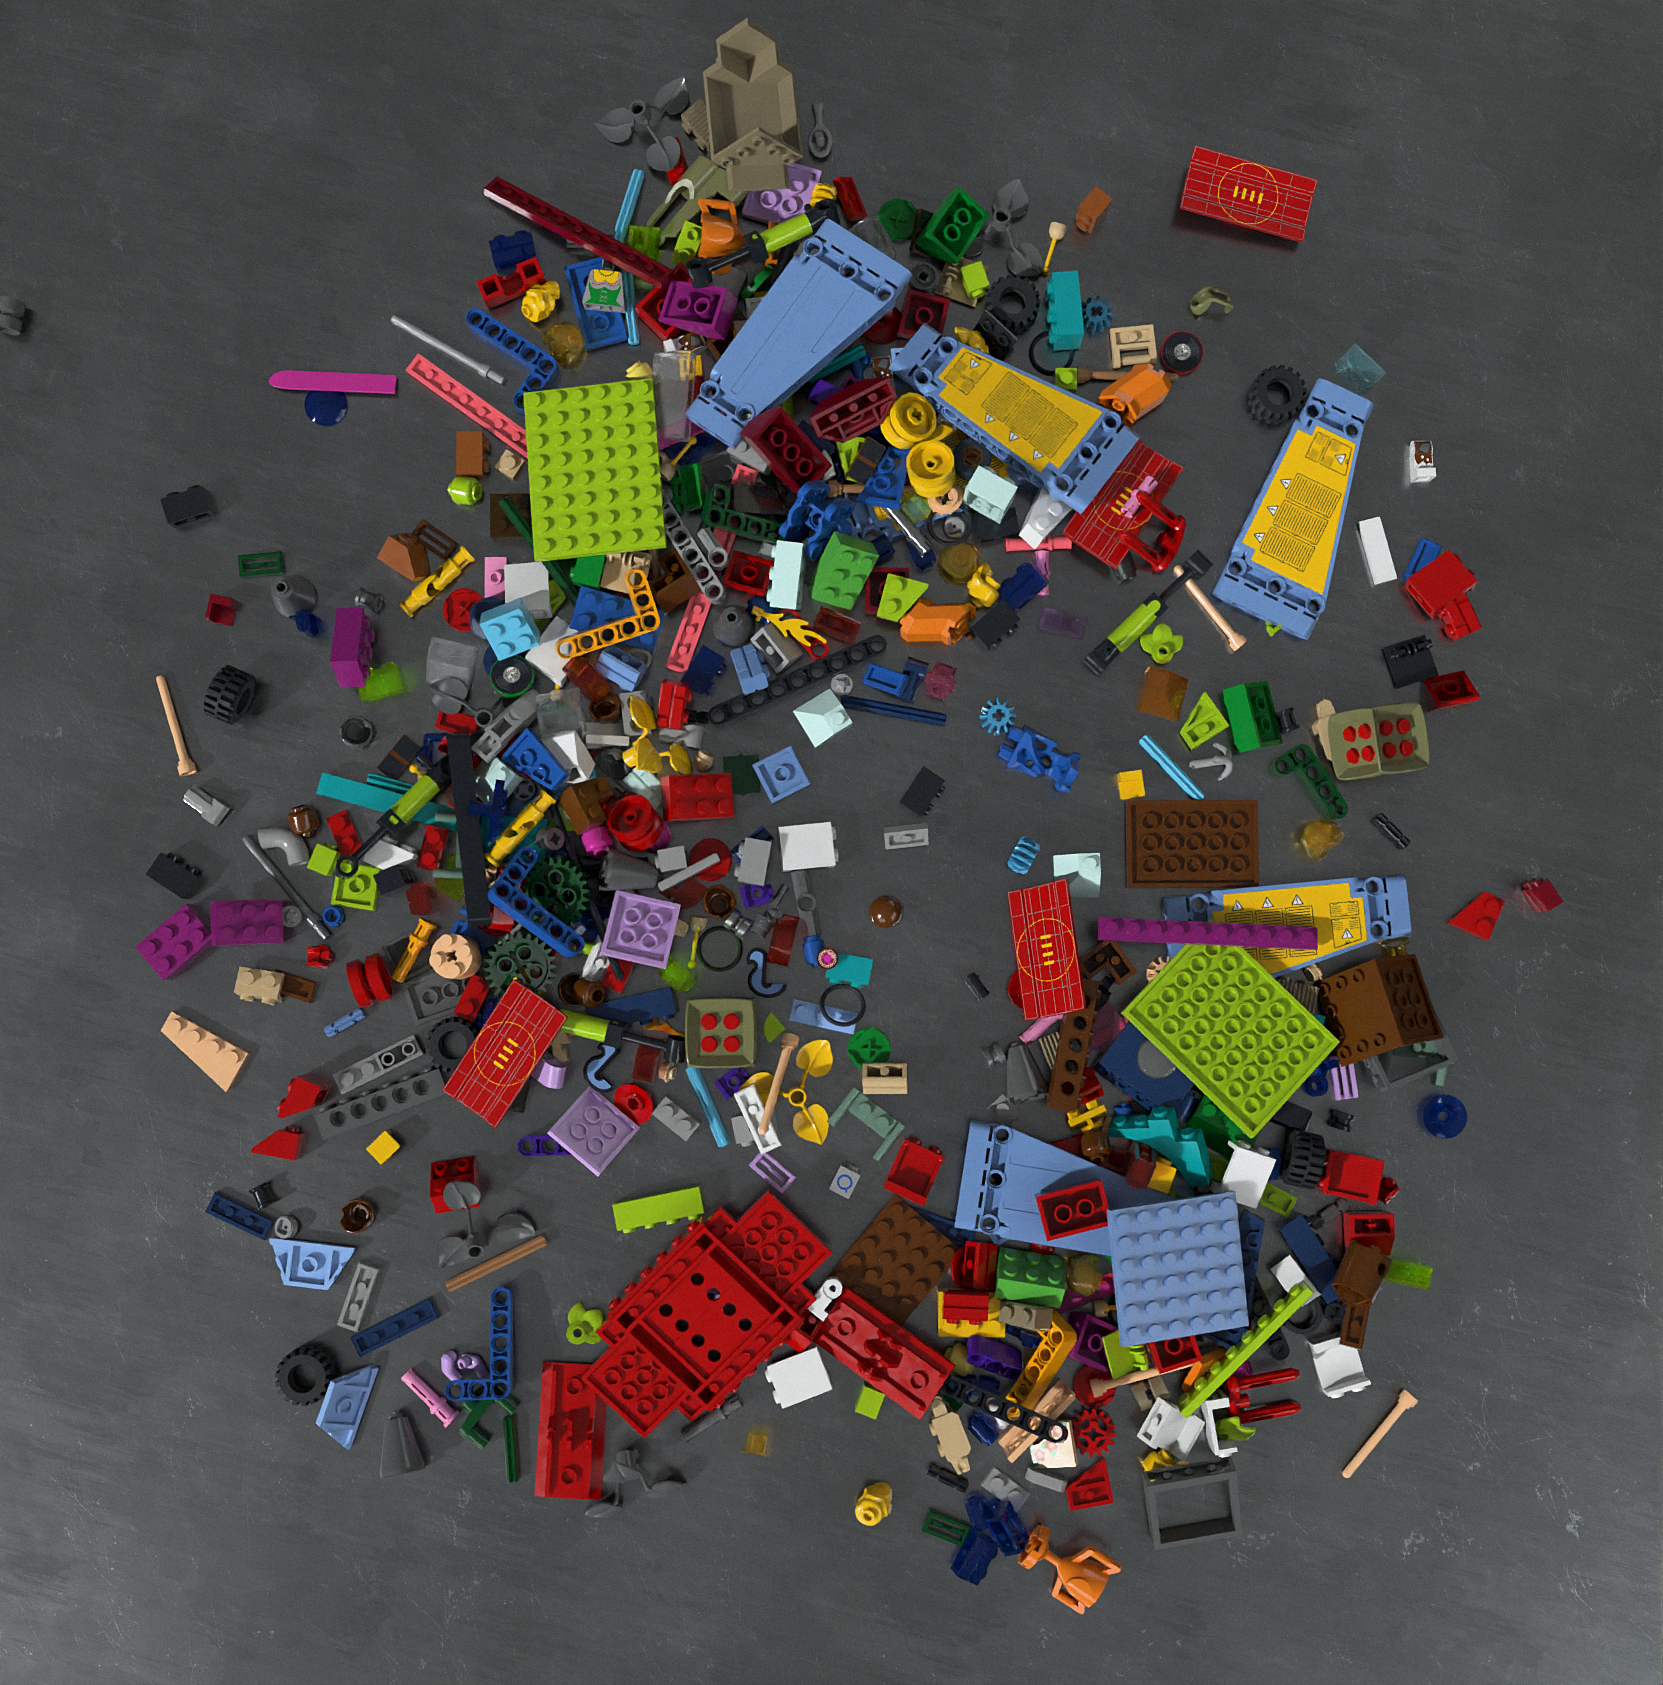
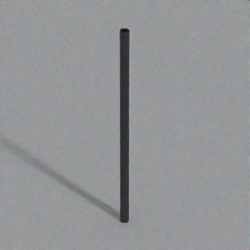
M539 783L540 788L554 799L551 790ZM551 804L549 811L556 828L563 832V846L568 859L573 860L572 867L580 865L557 804ZM581 865L578 870L579 873L583 872ZM590 891L586 895L590 896L592 900L586 901V904L589 906V912L603 945L606 928ZM607 956L616 980L625 978L618 958Z

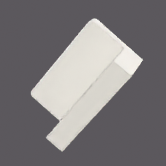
M583 722L581 725L582 742L586 749L604 750L609 747H617L625 751L629 746V736H625L623 724Z

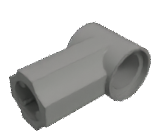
M707 527L697 532L693 538L711 567L716 571H724L728 568V555L711 529ZM717 555L724 556V561L720 564L713 562Z
M685 724L680 730L660 727L659 742L677 743L685 748L701 749L704 727Z
M196 785L188 789L184 795L183 801L200 812L205 820L215 826L219 825L230 810L222 801L215 797L212 798Z

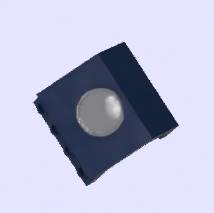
M1130 1021L1126 1023L1111 1046L1092 1067L1094 1071L1149 1111L1159 1106L1174 1107L1176 1110L1194 1085Z

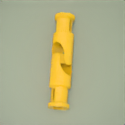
M461 546L457 554L451 559L445 560L434 573L430 574L411 591L412 594L403 602H399L398 605L412 618L413 613L419 607L425 606L448 583L462 573L461 570L467 564L474 562L475 559ZM429 583L434 585V589L427 590Z
M541 789L538 797L532 803H528L517 818L499 836L495 846L488 853L484 854V857L495 867L499 868V863L507 854H511L528 833L544 817L543 813L549 806L556 803V800Z

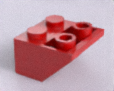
M309 1074L292 1078L287 1087L289 1093L286 1099L283 1098L277 1110L280 1112L277 1117L282 1119L322 1105L331 1084Z
M474 1156L431 1163L430 1199L436 1214L456 1211L450 1209L445 1204L443 1198L444 1188L449 1182L468 1181L480 1189ZM479 1200V1202L476 1203L475 1205H470L469 1207H470V1208L479 1207V1206H480V1200Z
M1389 1211L1343 1212L1345 1252L1350 1241L1355 1240L1365 1247L1374 1245L1382 1250L1381 1255L1390 1256L1395 1239L1394 1213Z

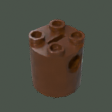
M1350 1241L1331 1283L1332 1288L1341 1301L1353 1307H1357L1358 1304L1373 1305L1392 1263L1390 1258L1381 1255L1382 1250L1374 1245L1365 1247L1358 1241Z

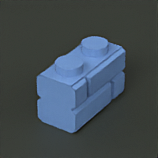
M753 643L743 646V648L731 650L730 654L743 693L749 694L755 692L756 689L767 688L768 682L766 678H769L770 674L767 665L762 666L761 664L765 662L762 652L757 651Z
M612 644L602 651L594 670L600 673L604 679H610L619 684L621 689L633 692L640 684L648 665Z

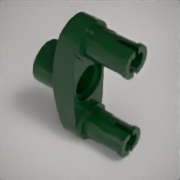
M497 1385L496 1392L499 1395H504L506 1390ZM510 1396L498 1400H465L461 1408L469 1415L463 1423L459 1434L464 1439L468 1438L483 1450L491 1439L476 1428V1422L492 1403H497L507 1413L512 1415L519 1404Z

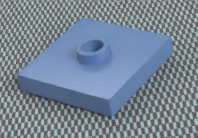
M792 746L752 765L772 804L811 785Z

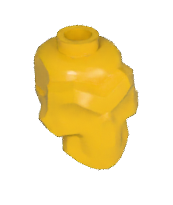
M548 281L543 285L536 284L526 291L521 308L523 315L532 322H539L549 317L551 311L555 308V300L560 298L559 284L556 281Z
M955 326L954 331L958 338L957 341L988 355V345H985V340L981 337L979 331Z
M986 562L980 565L972 579L967 583L969 594L972 596L970 601L979 608L982 605L991 607L999 596L997 590L1001 586L991 577L993 572Z
M1161 1449L1159 1452H1150L1142 1461L1144 1471L1189 1463L1179 1461L1174 1465L1176 1461L1164 1449Z
M880 1482L864 1489V1493L858 1499L855 1508V1514L859 1522L867 1526H874L882 1518L890 1514L892 1510L890 1502L892 1500V1489L889 1484Z

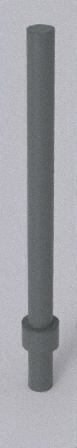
M249 834L243 837V842L305 916L307 924L311 928L314 927L323 940L327 939L331 934L321 923V918L317 913H313L252 837Z

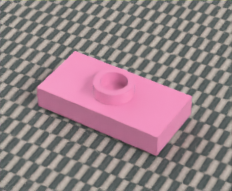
M485 557V598L496 597L505 601L504 565L508 564L507 557Z

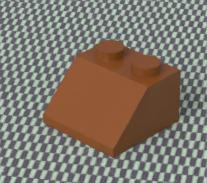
M406 532L388 536L377 559L413 582L426 579L431 574L423 544L417 541L418 538L415 535Z

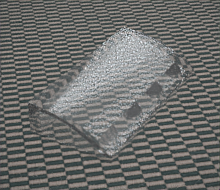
M692 351L654 353L652 379L654 381L658 441L690 442L691 420L685 416V413L693 403L696 354Z

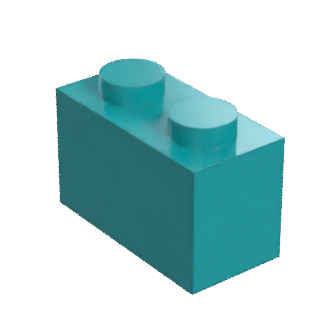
M833 952L836 955L835 957H837L836 963L831 967L829 966V968L827 967L825 977L829 978L830 983L842 985L843 980L851 982V987L862 989L864 985H869L873 959Z

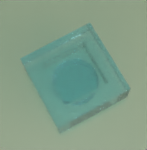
M917 493L900 507L914 525L931 511Z

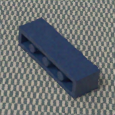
M674 986L604 1001L595 1008L585 1007L587 1015L609 1021L616 1019L627 1022L626 1028L632 1027L631 1023L638 1021L640 1025L652 1023V1018L661 1017V1020L674 1018V1013L679 1012Z
M1295 1212L1275 1225L1302 1270L1320 1292L1322 1301L1329 1304L1338 1298L1337 1293L1331 1286L1337 1272L1334 1266L1337 1262L1330 1252L1326 1253L1322 1246L1325 1243L1318 1233L1314 1234L1310 1227L1313 1225L1306 1215L1302 1216V1214Z

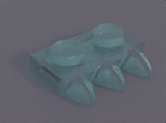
M1356 343L1338 360L1336 367L1337 372L1349 370L1347 382L1360 381L1358 392L1370 390L1386 374Z

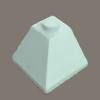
M831 689L826 690L793 710L815 748L853 725V722Z
M496 755L489 764L482 760L474 770L476 795L497 812L524 778Z
M1100 853L1053 856L1054 881L1068 879L1071 899L1099 897L1101 880Z

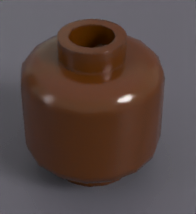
M308 804L291 808V812L287 816L291 831L297 835L301 834L302 838L314 835V830L319 827L315 809L308 807Z
M582 977L574 984L572 997L579 1005L595 1008L603 1001L605 988L598 980Z
M1100 1129L1088 1130L1081 1138L1083 1157L1095 1164L1106 1160L1111 1154L1108 1135Z

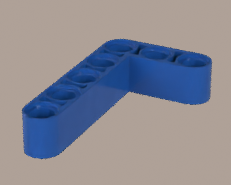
M470 309L466 314V322L470 329L531 370L513 397V403L517 411L525 415L524 407L519 406L520 401L524 399L523 393L549 390L559 374L556 360L481 309ZM476 317L482 318L479 324H472L473 319ZM493 329L500 330L496 336H491L490 332ZM510 341H518L514 348L508 347ZM528 353H536L533 359H525ZM547 364L554 365L551 371H544V366ZM534 382H541V386L538 389L531 388Z
M530 846L522 847L512 857L490 887L488 898L491 903L566 958H572L584 949V939L517 889L538 858L534 848ZM521 854L528 857L529 863L522 860ZM509 871H512L516 874L517 880H514L509 876ZM496 888L503 890L504 897L497 894ZM514 902H519L522 905V910H518ZM532 915L539 917L540 924L533 921ZM550 928L557 931L558 937L551 934ZM568 941L575 944L576 950L569 948Z
M498 1287L491 1293L490 1379H458L450 1381L445 1387V1395L450 1400H498L507 1398L512 1393L513 1294L508 1288ZM500 1291H505L508 1296L507 1301L503 1304L498 1303L496 1299ZM503 1313L507 1316V1323L501 1327L497 1324L496 1319L499 1314ZM500 1336L507 1339V1346L504 1349H499L496 1346V1340ZM500 1359L505 1360L507 1363V1369L504 1372H499L496 1369V1363ZM499 1382H503L507 1386V1391L504 1395H499L496 1392V1385ZM455 1383L459 1384L462 1388V1392L458 1397L451 1393V1387ZM477 1383H481L484 1386V1393L481 1396H477L473 1391Z

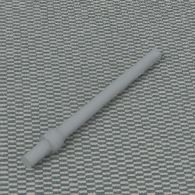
M396 314L392 316L391 322L472 367L481 376L489 377L501 385L504 384L506 377L494 371L492 366L485 362L483 364L402 317Z

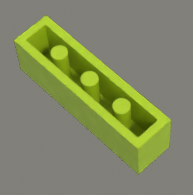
M701 1185L632 1198L612 1204L617 1231L623 1230V1233L637 1231L636 1227L644 1225L645 1229L658 1226V1222L666 1221L667 1224L680 1222L679 1218L687 1216L688 1220L701 1217L702 1213H705Z

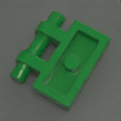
M695 463L679 468L680 477L678 470H675L673 478L669 481L673 493L671 502L679 515L683 514V505L685 511L703 508L706 494L702 464Z

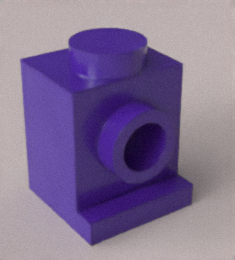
M766 881L764 887L752 884L740 887L745 909L770 903V897H774L771 884L767 885ZM755 890L761 891L762 895L760 898L753 896Z
M742 1067L740 1069L732 1068L714 1084L728 1101L750 1077ZM731 1078H735L737 1080L736 1086H731L729 1084V1080Z

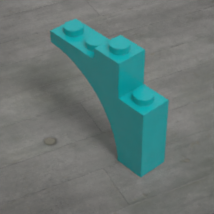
M1159 1106L1153 1108L1150 1116L1125 1117L1121 1115L1112 1118L1107 1129L1109 1137L1128 1138L1144 1143L1166 1156L1178 1168L1187 1186H1209L1213 1169L1202 1129H1180L1174 1107Z

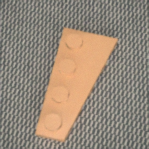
M171 1011L161 1029L162 1033L225 1092H229L247 1060L249 1052L175 1011Z

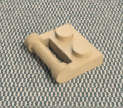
M1153 324L1110 329L1113 369L1120 368L1123 365L1157 364ZM1148 349V354L1120 357V351Z

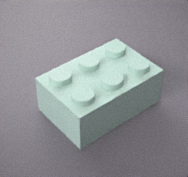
M978 466L965 489L962 503L1000 524L1013 502L1018 487L1015 486L1013 480L1007 477L1002 479L995 475L996 472L990 467Z
M777 540L776 545L773 544L772 558H775L774 567L771 566L769 579L772 580V589L769 588L767 592V601L770 602V607L801 609L807 556L804 554L807 544Z

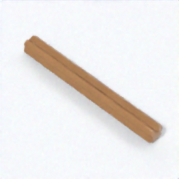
M541 1234L445 1282L449 1292H452L545 1247L548 1244L547 1239Z

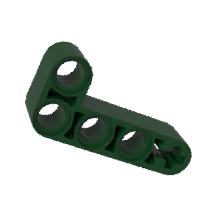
M719 484L707 491L701 514V520L705 526L768 544H776L777 540L783 541L785 539L779 534L782 524L727 509L730 491L725 485ZM715 490H719L721 492V501L715 499ZM710 511L717 514L716 522L710 520ZM731 517L737 519L738 525L736 528L730 525ZM752 522L758 526L756 534L750 529ZM775 530V533L778 534V537L774 538V534L765 533V531Z
M1297 745L1271 762L1270 770L1277 777L1288 775L1296 770L1328 819L1338 820L1347 815V803L1308 745ZM1298 749L1304 752V760L1297 758L1296 751ZM1279 761L1286 763L1287 769L1285 772L1278 769ZM1310 767L1314 768L1317 772L1315 779L1310 778L1308 775ZM1321 786H1325L1328 789L1327 797L1320 794ZM1334 798L1333 801H1330L1331 803H1326V801ZM1338 806L1339 810L1334 814L1332 810Z

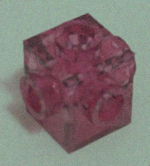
M936 661L933 672L928 671L924 683L928 685L925 693L945 700L948 692L953 693L957 681H954L953 678L957 668Z

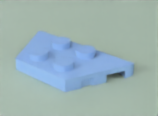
M277 1237L269 1239L276 1255L277 1266L281 1270L283 1284L290 1286L329 1290L356 1251V1247Z
M369 1365L331 1380L316 1421L320 1428L347 1450L351 1449L379 1369L375 1365Z

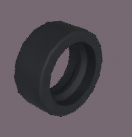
M1316 1298L1309 1302L1313 1308V1317L1307 1324L1296 1325L1288 1318L1283 1325L1295 1334L1305 1335L1312 1333L1322 1322L1323 1310L1320 1302Z

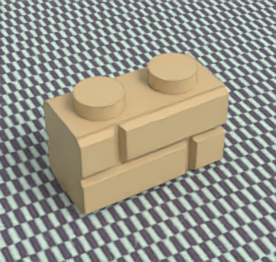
M863 1063V1094H907V1063Z

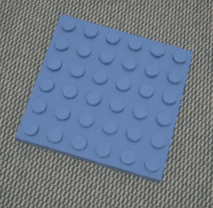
M1230 1190L1107 1209L1121 1346L1127 1347L1249 1326L1235 1191Z

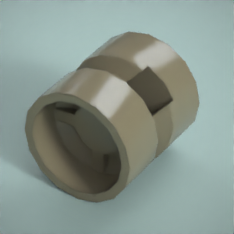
M1160 1375L1147 1378L1145 1382L1140 1380L1130 1384L1141 1411L1153 1407L1158 1397L1166 1401L1170 1399ZM1150 1389L1151 1395H1146L1145 1391Z

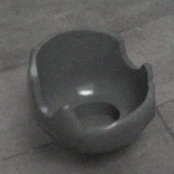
M352 715L344 719L340 725L339 734L343 743L350 748H361L371 741L373 729L367 719L362 716Z
M609 747L599 754V767L601 769L604 767L607 770V774L613 779H624L629 774L631 768L623 760L622 754L624 751L617 747Z

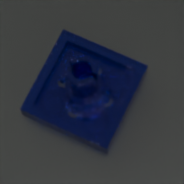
M496 779L493 801H490V803L472 800L469 803L468 814L488 816V819H490L487 835L488 842L496 843L497 834H502L503 821L499 820H504L506 805L502 803L507 802L508 790H504V780Z

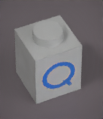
M848 1162L846 1165L840 1164L829 1185V1189L849 1199L861 1176L857 1172L858 1167Z

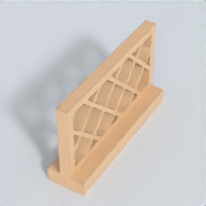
M1059 1377L1040 1397L1033 1411L1055 1420L1076 1399V1394ZM1034 1417L1031 1420L1032 1429L1037 1430L1040 1428L1041 1420L1038 1417ZM1012 1425L997 1441L1004 1448L1007 1459L1013 1463L1039 1436Z

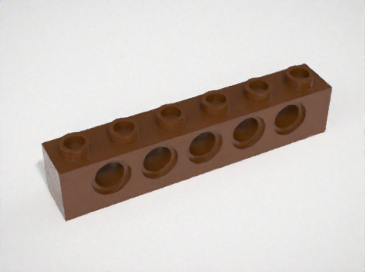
M1082 978L1085 999L1088 1002L1087 1009L1063 1014L1046 1104L1047 1109L1070 1114L1075 1113L1076 1109H1080L1082 1096H1079L1080 1087L1083 1088L1086 1075L1083 1074L1084 1065L1087 1066L1090 1053L1087 1052V1047L1093 1040L1094 1032L1091 1031L1092 1022L1095 1023L1098 1010L1095 1009V1003L1099 1001L1101 996V988H1098L1099 981ZM1075 1018H1079L1083 1021V1029H1078L1075 1027ZM1071 1040L1078 1041L1080 1045L1078 1051L1070 1047ZM1067 1061L1075 1064L1076 1070L1074 1073L1066 1069ZM1063 1083H1068L1071 1086V1094H1065L1062 1091Z

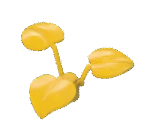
M630 696L632 719L637 726L644 729V732L633 742V747L623 752L624 762L629 767L636 765V770L658 773L662 770L661 757L669 756L670 764L675 771L681 775L693 774L689 754L680 744H672L670 751L661 753L655 751L652 743L645 738L649 733V729L653 730L656 728L654 712L644 700L636 696Z
M814 1040L801 1047L796 1056L797 1066L805 1070L800 1086H793L788 1092L779 1090V1094L788 1097L792 1105L800 1106L803 1111L797 1112L793 1118L792 1124L796 1134L805 1140L820 1145L823 1144L828 1133V1115L819 1104H812L806 1108L804 1105L806 1093L803 1088L805 1087L808 1072L814 1077H821L830 1071L833 1057L828 1040ZM767 1072L756 1073L739 1090L754 1084L765 1107L774 1076Z

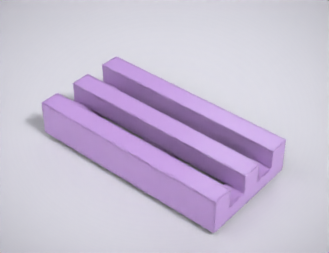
M1338 1055L1330 1056L1329 1063L1335 1100L1358 1098L1354 1064L1347 1066L1351 1093H1349L1345 1066L1341 1067L1339 1062L1344 1094H1340L1335 1060H1339Z
M759 1152L749 1164L753 1170L781 1194L796 1178L790 1170L769 1152L763 1154ZM764 1155L790 1178L788 1180L785 1179L761 1157ZM759 1162L760 1164H762L767 1170H769L774 1176H776L781 1182H783V1187H781L763 1170H761L756 1165V1163Z

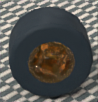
M973 438L964 439L956 445L953 455L955 471L959 477L971 480L978 466H990L992 454L986 448L987 445L983 442L980 444Z

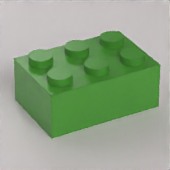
M834 531L806 585L812 599L851 610L879 557L873 543Z
M1000 1247L996 1261L994 1297L1060 1309L1065 1293V1258Z

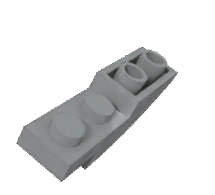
M535 689L528 691L507 707L484 729L486 732L471 749L489 764L517 733L520 735L549 705V702Z
M412 1035L333 1074V1077L343 1095L423 1055V1052L415 1036Z

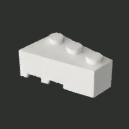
M1057 484L1060 489L1065 490L1062 485ZM1039 488L1019 536L1036 549L1073 511V508L1062 500L1053 499L1046 488Z

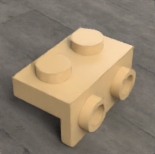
M239 967L234 993L239 995L241 1000L253 1001L256 998L262 999V1003L275 1005V1002H282L283 998L280 995L285 975L278 972Z

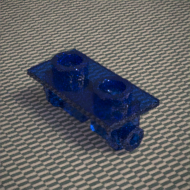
M299 610L295 612L296 615L289 616L291 620L296 622L297 629L304 632L307 636L315 637L318 634L317 622L322 621V619L311 611Z
M956 1375V1377L994 1394H1000V1392L995 1391V1389L999 1390L1000 1381H997L996 1378L980 1376L979 1384H975L976 1375ZM955 1386L954 1393L957 1391L958 1386ZM972 1390L969 1393V1398L972 1395L979 1396L977 1390Z

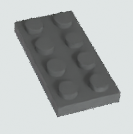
M484 955L475 975L485 979L484 975L489 972L484 971L483 966L489 965V963L485 962L484 957L486 956ZM435 972L403 983L402 987L415 1026L453 1013L471 976L465 979H451ZM495 987L491 988L485 1002L500 997L499 993L494 994Z

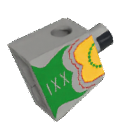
M604 259L602 260L601 270H591L582 301L584 309L626 313L624 279L622 272L614 271L615 264Z

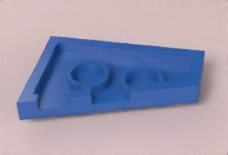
M526 728L500 758L501 761L512 765L518 771L527 774L550 790L556 791L569 776V773L530 728Z

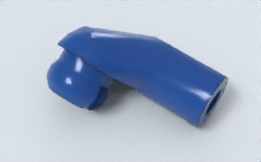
M866 353L865 356L851 364L852 374L858 380H864L863 371L872 362V356L869 353Z

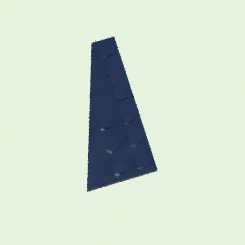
M1244 1209L1238 1221L1249 1322L1265 1219ZM1248 1326L1200 1335L1229 1349L1241 1341L1244 1333L1248 1331Z

